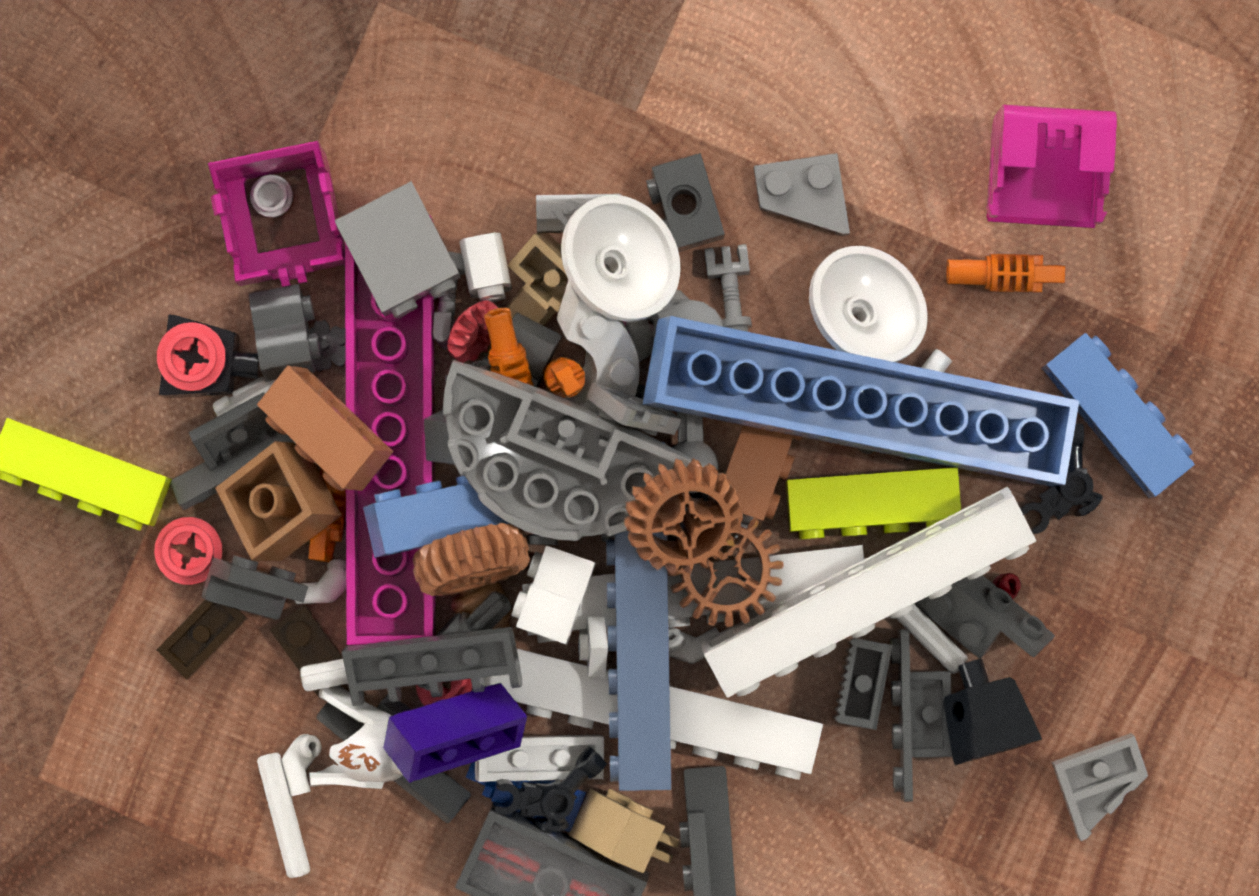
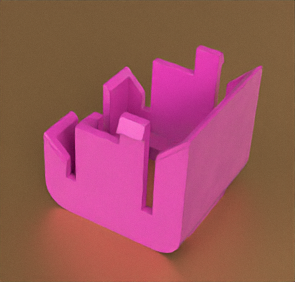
M1003 104L994 116L992 124L988 200L986 206L987 221L1095 228L1096 224H1101L1107 212H1103L1104 198L1109 194L1110 173H1113L1115 164L1116 112Z
M318 141L208 163L214 188L218 193L211 196L214 216L219 215L221 218L227 253L233 258L235 282L239 286L280 278L282 287L291 286L290 280L298 279L299 284L306 283V273L345 265V242L335 223V220L339 218L330 168L326 153ZM305 169L320 241L258 253L245 182L249 179Z

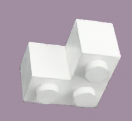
M547 545L543 554L535 551L527 576L534 578L532 586L530 585L528 594L519 592L511 616L518 618L516 627L568 644L596 563Z

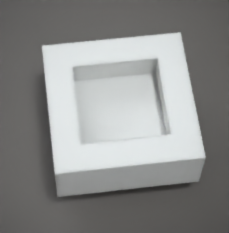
M588 617L586 634H579V660H587L588 678L606 677L608 644L605 617Z

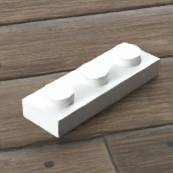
M523 736L521 747L475 761V780L479 782L507 779L509 781L564 780L575 768L578 757L588 746L592 747L604 760V736ZM604 769L592 779H603Z

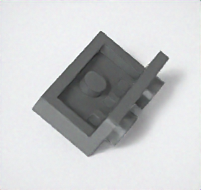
M233 555L232 562L213 557L203 588L202 598L210 602L277 620L281 617L286 598L304 603L309 586L294 581L296 573L271 566L270 572L267 573L257 570L258 562Z

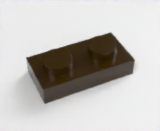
M204 600L156 651L186 680H189L248 618L239 609Z
M305 604L269 629L299 671L303 666L343 659L342 654ZM320 689L313 690L319 697Z

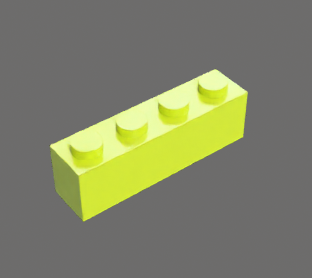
M6 418L0 434L1 480L18 486H22L24 479L39 484L37 491L39 494L58 501L62 500L64 494L79 499L77 508L101 516L103 509L119 514L117 523L141 531L143 523L155 526L170 487L171 478Z
M958 467L793 479L785 482L789 532H799V540L825 538L824 530L841 529L842 537L867 535V527L884 526V534L910 532L909 524L926 522L927 528L961 510Z

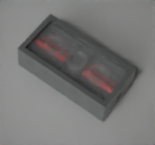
M491 807L455 886L456 889L471 896H642L650 872L644 871V873H641L610 860L561 831H543L534 823L535 819L528 816H520V812L514 811L512 814L500 815Z

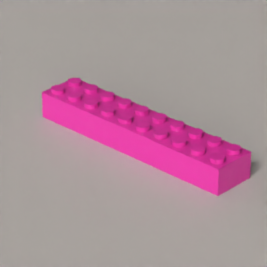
M345 242L346 406L394 451L363 491L346 489L347 645L436 636L435 596L421 592L419 582H416L413 572V555L419 549L374 558L363 507L376 503L374 497L376 494L400 489L401 497L417 494L415 486L435 482V462L426 460L424 419L435 414L434 299L430 293L415 301L418 307L412 312L396 319L392 313L385 317Z

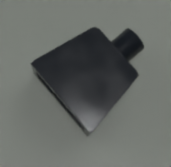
M168 314L166 333L179 324L189 322L206 325L215 331L226 349L225 368L215 383L201 391L178 389L167 382L161 374L159 395L164 398L231 395L234 390L235 377L259 378L260 365L258 354L238 351L239 335L237 333ZM196 339L195 345H192L190 351H175L174 353L186 361V375H188L189 369H192L194 363L202 364L204 362L208 364L209 360L204 359V356L198 353V339Z
M982 658L958 666L965 689L945 696L943 701L955 766L1042 740L1033 717L1013 678L1008 677L989 682Z

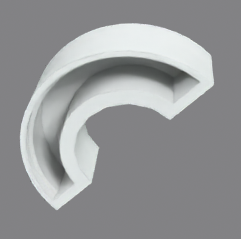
M568 280L557 321L566 339L581 345L586 350V359L583 367L585 384L582 390L576 396L565 399L598 412L599 407L586 398L592 382L635 396L639 381L638 355L634 342L623 321L608 318L593 310L579 297Z

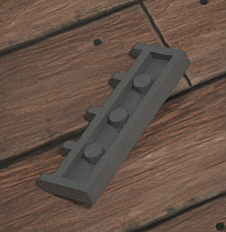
M513 627L346 646L342 651L353 706L364 705L363 691L387 688L390 701L398 702L401 701L402 697L401 687L429 684L432 697H442V682L471 679L474 693L484 692V677L509 674L512 688L522 687V674Z

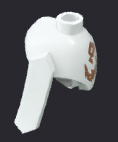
M340 685L320 689V698L358 722L365 724L344 742L330 747L329 756L338 765L333 764L324 770L309 773L310 787L346 785L382 789L384 782L400 778L403 774L383 749L388 719L391 717V714L364 702L363 706H353L350 692Z

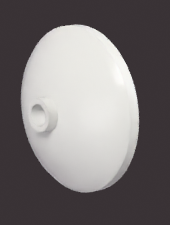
M601 196L582 205L574 212L566 224L561 243L564 270L575 292L593 310L614 320L639 321L659 312L672 299L680 279L679 252L670 230L663 220L649 207L625 196ZM604 263L610 267L611 272L606 269Z
M866 246L845 247L833 252L823 260L812 276L809 288L811 313L821 334L836 350L898 363L909 356L921 343L927 327L925 298L913 275L891 255Z

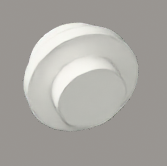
M266 175L258 179L252 186L250 200L254 209L259 214L274 218L283 215L289 210L293 201V192L288 182L282 177Z

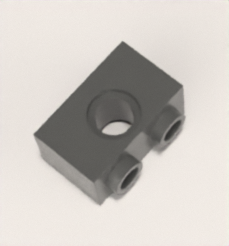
M701 153L652 167L651 173L653 178L646 180L648 192L653 205L661 204L665 217L662 220L670 230L676 242L678 252L724 239L725 233ZM680 194H687L694 199L696 208L688 215H681L672 208V200Z

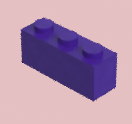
M500 682L485 687L484 692L474 693L472 690L465 694L438 700L435 703L410 711H403L389 717L383 749L410 783L521 747L527 715Z

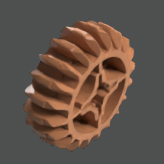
M676 458L673 469L667 470L665 465L659 463V474L653 478L651 475L644 473L645 487L632 486V494L636 500L626 502L625 508L629 516L624 518V525L627 531H630L628 533V540L633 547L637 548L636 552L639 557L644 561L649 560L652 567L657 570L665 566L667 571L674 575L682 565L684 571L691 575L693 566L697 563H700L703 568L708 570L709 562L707 559L714 555L715 558L723 560V553L720 548L722 546L734 547V539L731 533L741 531V524L737 519L743 515L742 507L737 502L739 494L735 487L730 485L731 481L727 475L722 472L718 474L715 466L710 463L702 467L701 463L693 458L685 468L682 460ZM689 491L708 494L714 500L704 501L703 498H691ZM662 532L664 535H675L678 541H666L652 533Z
M743 515L737 518L740 524L743 519ZM753 518L747 528L741 526L740 532L731 533L738 535L734 542V547L731 546L727 552L723 553V560L715 558L714 555L710 557L715 561L723 562L728 557L730 558L735 549H737L738 553L733 559L736 565L732 568H737V575L742 577L745 582L737 577L727 576L720 580L714 589L712 586L717 579L714 573L718 570H714V563L708 560L710 580L700 595L693 586L690 574L684 571L682 565L674 575L667 571L668 576L681 575L682 582L671 586L672 593H678L683 589L688 593V596L683 598L679 605L685 608L692 600L698 604L697 608L693 611V618L698 619L702 615L703 610L706 609L711 612L708 618L709 625L714 626L716 624L719 613L725 614V626L732 627V613L739 612L740 619L745 624L750 622L749 614L746 611L748 607L752 606L758 615H762L765 612L763 606L758 602L761 596L769 602H774L776 596L766 590L768 584L773 586L782 585V579L770 576L771 570L782 569L784 563L782 561L770 562L769 555L779 552L780 547L778 544H775L767 549L762 542L767 540L772 533L767 529L757 537L753 533L759 523L757 519ZM749 543L754 547L760 559L761 576L759 582L751 578L741 567V557ZM726 584H736L752 593L742 602L732 605H720L712 602L720 589Z
M489 524L465 531L461 530L442 539L434 540L431 544L424 545L413 555V572L416 582H419L421 592L427 595L443 596L460 592L466 593L469 590L480 589L484 586L495 584L498 581L506 580L510 576L517 575L520 571L524 570L530 561L528 555L529 547L526 537H523L522 530L512 524Z

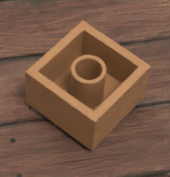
M275 441L215 488L251 560L282 561L342 516L315 462H309L300 456L294 449L296 443Z

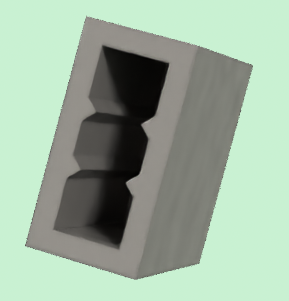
M412 181L335 220L344 241L385 317L391 313L395 319L415 310L418 307L415 301L431 293L433 299L456 288L454 281L461 278Z

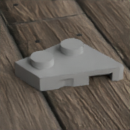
M837 153L753 167L760 210L778 216L783 215L810 226L821 227L841 236L850 234Z
M592 382L586 396L589 401L599 407L597 414L601 417L625 426L635 427L651 435H657V432L675 435L681 421L678 416L669 410L642 405L643 399L594 382Z
M1132 733L1052 761L1077 838L1080 841L1087 839L1092 834L1091 830L1107 813L1111 815L1122 803L1124 796L1128 792L1135 790L1148 777L1136 738Z

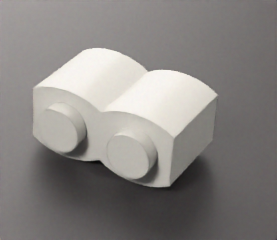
M494 232L460 240V249L471 297L479 298L480 301L489 300L492 302L506 299L505 292L512 290L501 233Z

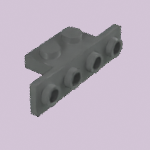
M264 392L189 432L193 444L205 462L170 481L177 502L182 510L202 503L217 493L215 488L275 441L295 443L287 434L283 435L277 432L266 422L265 419L268 415L257 406L258 402L265 395Z
M983 575L971 580L965 577L951 584L952 589L943 596L935 599L926 597L915 603L921 611L979 659L990 650L1002 632L1032 657H1036L1055 637L1040 619L1030 615L1013 601L1006 591L996 587Z
M897 629V638H890V645H893L890 662L891 664H898V681H891L892 707H899V724H892L893 750L900 749V767H893L894 793L901 792L902 801L913 802L912 758L952 757L943 704L945 696L951 695V671L910 672L909 629Z
M388 694L377 706L378 709L391 714V716L411 710L401 701L391 702ZM328 702L316 716L317 720L343 741L355 734L365 724L358 722ZM445 772L410 783L403 775L394 780V782L446 823L452 821L471 797L469 791Z
M724 766L687 768L684 770L687 822H679L681 848L689 847L691 865H683L684 891H693V896H736L726 768Z

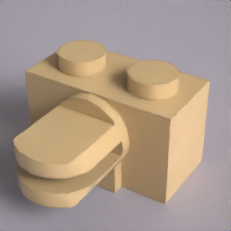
M536 233L507 265L526 284L509 302L506 308H510L512 318L518 312L544 326L556 312H559L568 278L562 262L561 244L549 233Z
M610 788L606 795L592 789L589 790L569 833L570 837L608 859L641 873H644L651 856L670 864L673 855L656 847L658 841L675 848L678 847L680 839L663 831L665 828L663 824L650 818L653 813L652 809Z

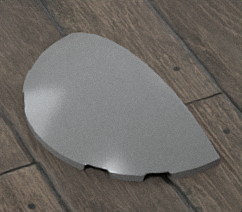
M455 360L452 362L443 400V415L446 417L449 437L448 448L460 475L465 476L478 493L479 500L494 514L524 531L542 537L577 541L584 536L600 534L612 536L627 530L624 525V518L629 516L625 508L626 502L636 500L632 494V486H646L643 480L644 473L654 478L659 474V463L665 465L667 470L673 469L676 458L682 460L685 468L692 460V458L638 430L607 420L598 415L596 411L495 372Z

